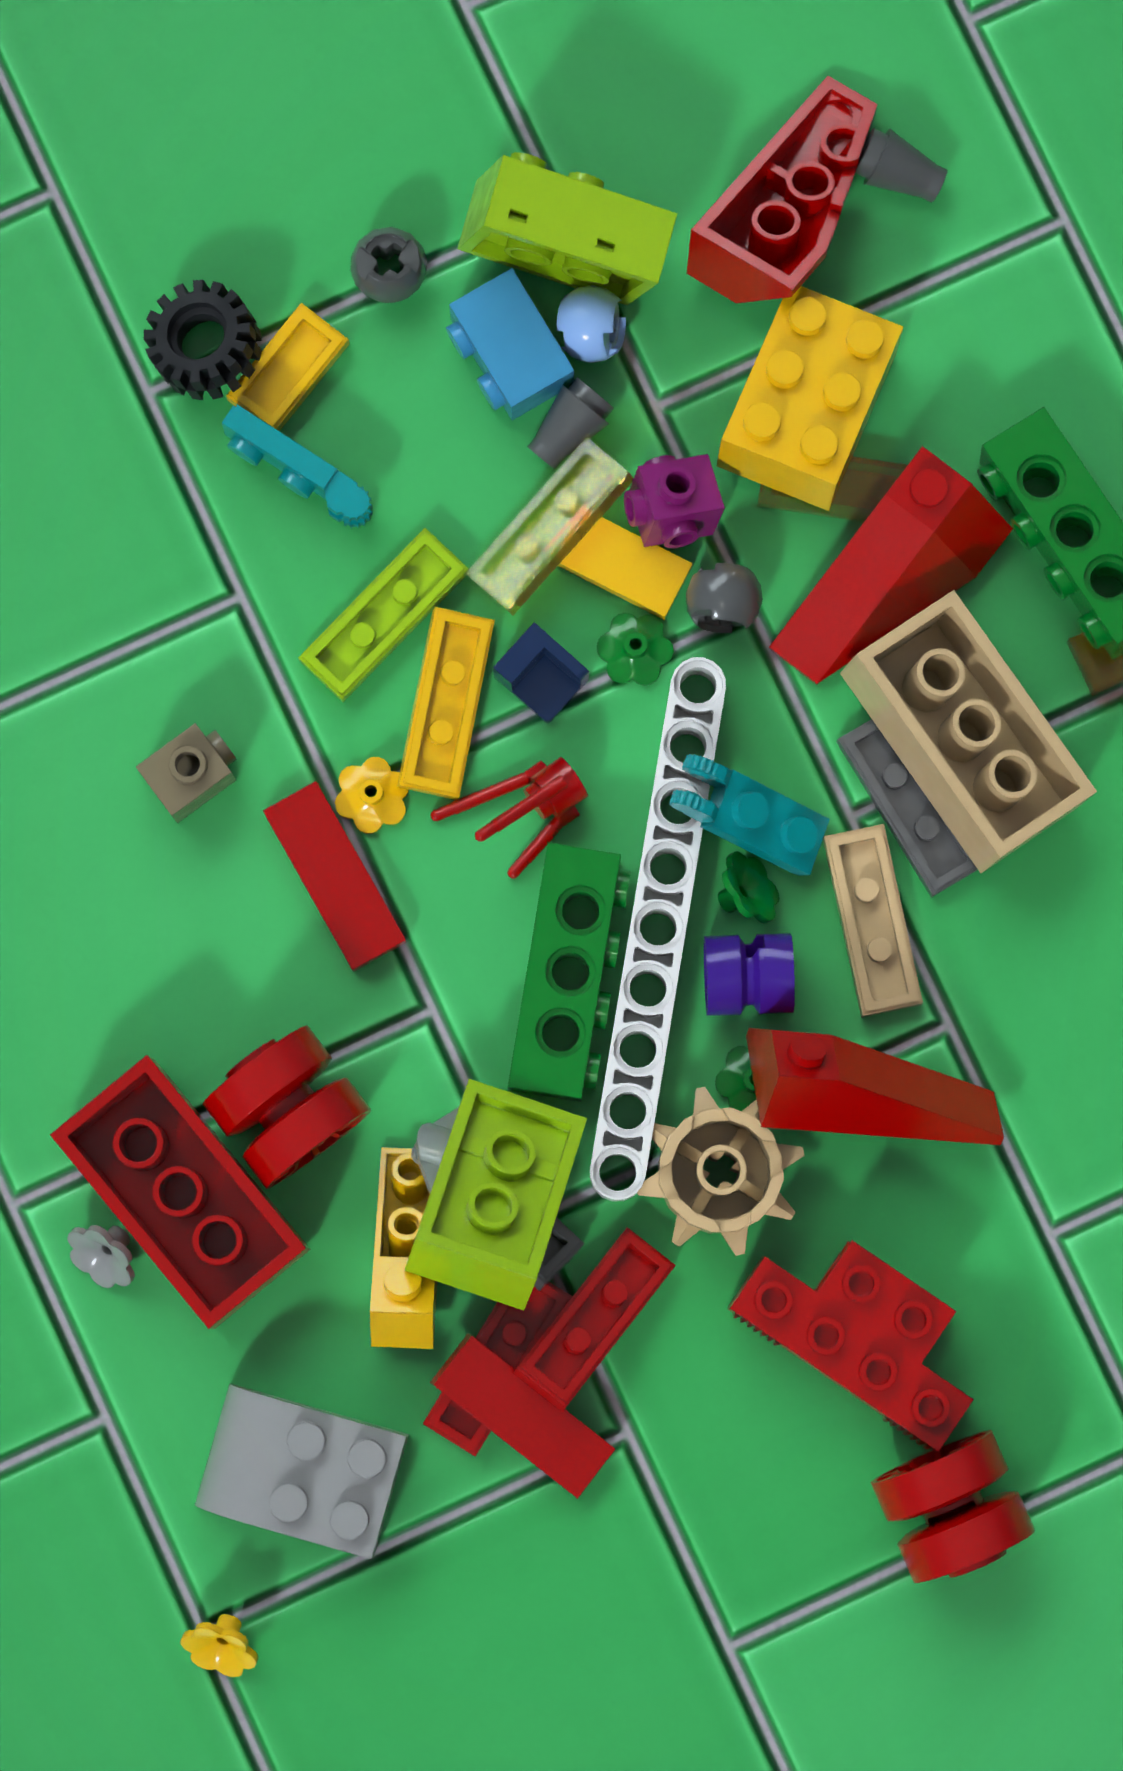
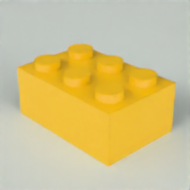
M803 286L792 297L783 298L722 436L716 466L830 511L896 356L904 326Z

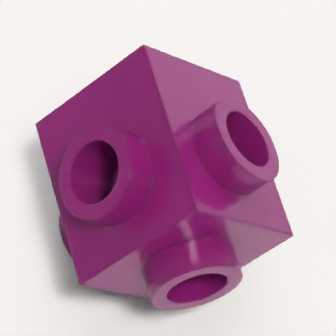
M708 454L676 459L672 455L652 458L643 465L638 466L630 489L624 493V508L628 523L631 527L638 526L644 547L664 544L667 548H679L693 543L699 537L713 535L725 509Z

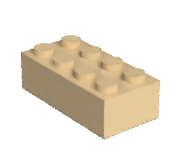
M955 590L857 653L840 672L842 678L981 874L1077 809L1097 792Z

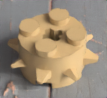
M706 1087L696 1088L692 1116L685 1118L677 1128L654 1123L652 1140L662 1151L658 1161V1172L643 1182L637 1194L638 1196L665 1199L668 1208L677 1216L672 1237L674 1244L680 1247L700 1230L709 1234L721 1233L735 1256L745 1254L749 1225L758 1222L764 1215L788 1220L793 1218L796 1212L780 1193L784 1181L783 1170L804 1157V1150L801 1146L776 1143L773 1133L768 1128L761 1127L757 1100L743 1111L734 1108L720 1109ZM723 1155L728 1156L734 1161V1165L730 1170L737 1173L735 1182L730 1184L723 1181L715 1188L706 1181L710 1173L703 1170L704 1162L707 1158L717 1162Z

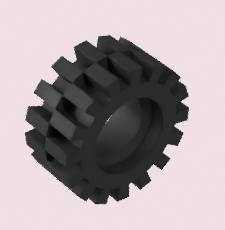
M193 280V292H189L183 283L173 287L178 298L171 302L163 294L157 300V303L163 309L161 315L150 310L146 319L153 328V330L144 329L143 340L150 347L145 349L149 359L167 384H170L176 392L183 396L187 391L192 399L203 400L204 391H207L213 400L223 397L220 386L225 384L229 386L232 392H235L242 387L236 376L241 372L250 379L255 369L249 360L255 359L260 361L262 350L256 342L262 341L259 328L255 324L256 320L241 298L232 289L228 292L221 283L213 281L211 289H209L204 280ZM208 321H213L223 326V342L212 354L201 359H192L184 355L182 342L193 327Z

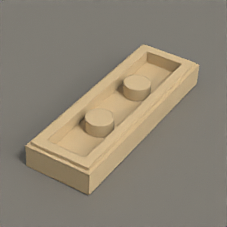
M884 824L824 836L823 843L861 1017L922 1005L923 1000Z

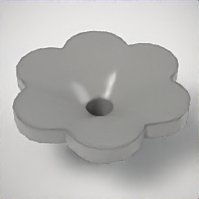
M91 1225L88 1229L75 1227L68 1234V1243L73 1248L70 1252L72 1263L79 1270L89 1273L96 1284L104 1288H111L115 1283L120 1286H128L134 1280L135 1274L130 1265L132 1255L126 1247L130 1243V1237L124 1229L112 1226L106 1231L100 1226Z

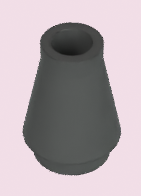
M873 128L867 137L855 174L865 178L864 185L920 197L932 203L941 190L948 170L935 164L893 130L889 129L884 133Z
M577 377L568 388L562 385L539 431L527 447L556 470L564 459L609 424L605 419L614 407Z

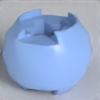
M595 285L577 287L565 295L560 302L557 314V331L563 332L565 344L561 348L576 360L588 363L605 361L618 353L622 348L626 330V317H619L618 302L621 299L607 288Z

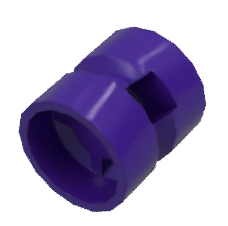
M791 933L757 934L751 944H744L739 935L704 936L706 1015H741L747 1005H753L759 1014L794 1013L795 975Z

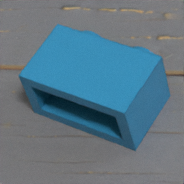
M513 268L449 304L450 317L453 324L447 326L446 331L463 359L473 355L484 374L477 378L478 385L494 410L503 406L513 421L556 396L562 385L568 388L574 381L573 367Z

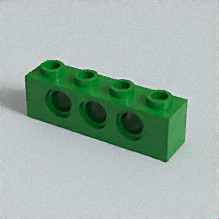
M1042 407L982 444L979 462L982 467L977 469V473L989 495L994 500L1003 497L1015 515L1010 521L1022 544L1028 550L1036 546L1049 565L1044 568V573L1055 593L1061 599L1070 596L1082 614L1077 620L1086 639L1095 649L1103 646L1112 660L1123 654V592L1115 597H1103L1093 590L1090 582L1096 577L1107 575L1117 579L1123 587V522L1045 407ZM1042 477L1048 479L1054 485L1056 491L1048 497L1039 498L1029 494L1023 484L1031 478ZM1076 526L1087 533L1090 541L1081 547H1069L1059 540L1057 532L1064 527Z
M549 842L547 844L509 1075L508 1090L581 1102L583 1088L596 1090L601 1054L589 1052L593 1027L606 1029L611 993L599 991L603 967H616L621 932L609 930L613 906L625 908L631 874L630 871L619 870L621 854ZM574 898H587L596 905L599 916L592 926L586 929H576L568 925L562 915L563 909ZM576 958L586 965L589 977L582 987L576 990H566L556 984L552 973L555 965L562 959ZM565 1018L576 1025L579 1038L571 1049L555 1051L545 1044L542 1034L545 1026L551 1020Z

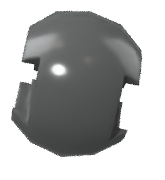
M385 227L372 230L358 241L351 255L350 271L355 285L365 296L378 302L395 303L409 298L420 288L426 276L427 258L422 245L412 234L399 228ZM395 254L398 255L401 271L397 274L395 271L388 270L383 276L379 275L376 259L381 257L384 260H390Z
M716 563L714 570H702L701 568L692 576L686 592L687 612L694 624L703 630L716 633H732L733 627L745 626L747 629L756 621L763 600L761 584L755 574L744 566L730 563Z

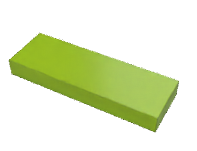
M424 528L298 657L299 661L344 702L469 574V568L430 531Z

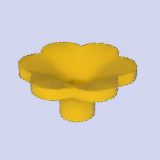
M371 757L362 766L351 765L341 771L339 785L342 791L336 797L335 807L341 817L353 819L355 826L360 832L373 834L383 824L396 825L403 820L406 815L403 799L407 796L409 790L397 787L400 772L391 771L385 759ZM369 788H374L377 790V793L373 797H368L366 791Z
M229 1614L220 1615L216 1625L210 1622L198 1623L195 1630L185 1631L180 1640L181 1646L191 1653V1661L196 1666L206 1670L216 1669L228 1677H239L244 1669L255 1668L259 1659L257 1652L248 1646L247 1637L240 1633L241 1621Z

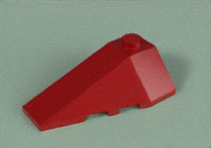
M827 76L691 229L686 274L734 303L792 297L826 258L878 104L832 77Z
M922 446L768 648L817 685L847 665L857 653L951 591H956L975 579L1013 528L971 482Z
M757 1028L748 1029L746 1040L761 1127L989 1145L1002 1144L1004 1134L994 1091L834 1035Z

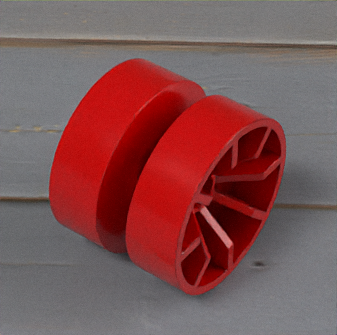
M308 1025L293 1031L278 1042L272 1039L254 1050L225 1075L227 1080L203 1102L204 1107L227 1137L241 1134L259 1122L265 1130L248 1145L242 1157L266 1189L272 1188L308 1164L347 1134L371 1112V1108L347 1077L332 1081L316 1092L309 1086L325 1071L332 1057Z
M992 1430L980 1432L942 1446L939 1452L934 1450L927 1452L881 1474L871 1481L887 1521H904L923 1515L926 1523L908 1532L897 1543L914 1583L930 1581L948 1574L950 1578L957 1577L979 1569L1000 1559L1007 1554L1006 1549L1020 1543L1035 1532V1528L1018 1491L1001 1492L984 1498L981 1495V1489L996 1482L1009 1469Z

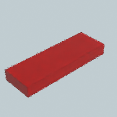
M317 781L263 810L353 972L407 942Z
M627 1227L513 1374L563 1412L676 1265Z
M549 1282L541 1291L533 1287L524 1311L497 1302L477 1334L476 1339L516 1370L573 1296ZM444 1393L440 1394L423 1422V1425L475 1457L491 1430Z
M468 1333L430 1383L578 1499L615 1451V1448L566 1409L563 1412L557 1409L513 1374L515 1371L513 1367Z

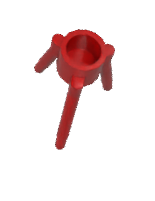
M559 757L548 766L543 761H539L523 773L433 810L430 816L433 821H440L529 785L523 789L526 796L525 799L475 832V839L482 842L533 809L544 820L553 814V819L508 869V876L515 879L533 862L547 846L548 842L564 826L580 816L575 805L588 797V794L575 771L565 759Z

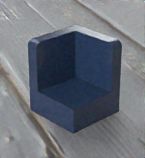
M535 622L493 667L494 678L546 723L551 722L589 681V671Z

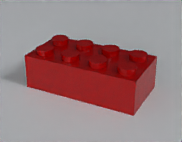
M149 1055L142 1058L50 1134L208 1329L217 1328L311 1250L161 1066Z

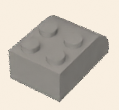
M230 1383L195 1506L249 1525L372 1559L376 1553L409 1434Z

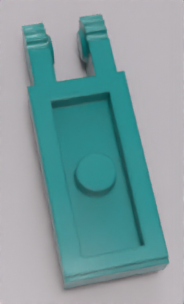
M238 404L236 407L232 406L222 421L224 433L231 439L227 444L231 451L255 466L259 464L261 459L282 471L278 480L296 494L308 499L312 492H315L326 499L329 516L338 522L343 521L344 526L349 525L351 529L352 527L359 528L361 525L365 526L366 521H370V515H372L370 510L372 504H370V501L372 500L371 497H368L369 492L365 491L363 486L358 487L356 481Z
M695 754L686 755L682 770H685L690 776L713 786L714 790L710 801L701 798L700 795L691 791L674 790L669 802L672 808L701 822V828L798 876L811 874L830 820L829 818L735 770H729V768L715 763L713 760Z

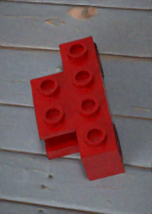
M853 1240L846 1242L814 1290L767 1257H761L727 1307L733 1313L734 1318L740 1317V1323L746 1322L747 1327L753 1326L754 1332L759 1331L760 1336H766L767 1341L773 1340L774 1346L780 1345L881 1414L883 1421H889L890 1426H896L898 1431L903 1430V1435H909L910 1439L916 1440V1443L919 1445L923 1444V1448L926 1450L940 1451L974 1400L922 1364L957 1311Z

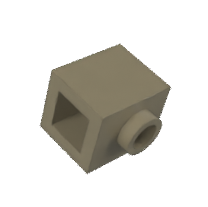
M194 723L138 764L136 768L174 820L179 823L236 781L228 766L237 759L216 730L205 737L196 723Z

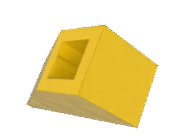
M381 1147L370 1300L371 1347L433 1349L437 1281L404 1271L430 1195L420 1167L411 1157V1148Z

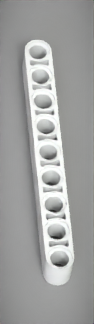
M693 657L683 661L675 669L670 683L590 1165V1181L594 1190L602 1198L612 1202L625 1201L632 1198L642 1187L646 1177L703 828L700 827L701 822L693 818L683 824L669 822L663 817L660 805L666 797L673 794L674 790L691 791L700 795L701 798L708 800L710 785L690 776L689 773L682 770L683 762L678 761L670 750L671 742L676 737L690 734L702 742L705 748L703 757L714 761L726 691V679L722 669L714 661L704 657ZM701 675L712 682L715 693L710 700L704 703H693L683 696L680 690L681 683L689 676ZM662 854H672L683 862L685 875L677 883L662 884L653 877L650 871L651 862ZM652 914L665 915L674 924L675 936L664 945L650 944L643 938L640 932L641 922ZM642 974L657 976L664 984L665 997L654 1006L638 1004L630 993L631 982ZM636 1034L648 1037L655 1047L654 1060L649 1065L640 1068L629 1066L620 1055L621 1043L627 1037ZM622 1095L637 1097L645 1108L644 1121L633 1129L618 1127L610 1116L611 1103ZM622 1156L633 1164L635 1179L629 1188L614 1191L602 1183L599 1169L607 1158Z

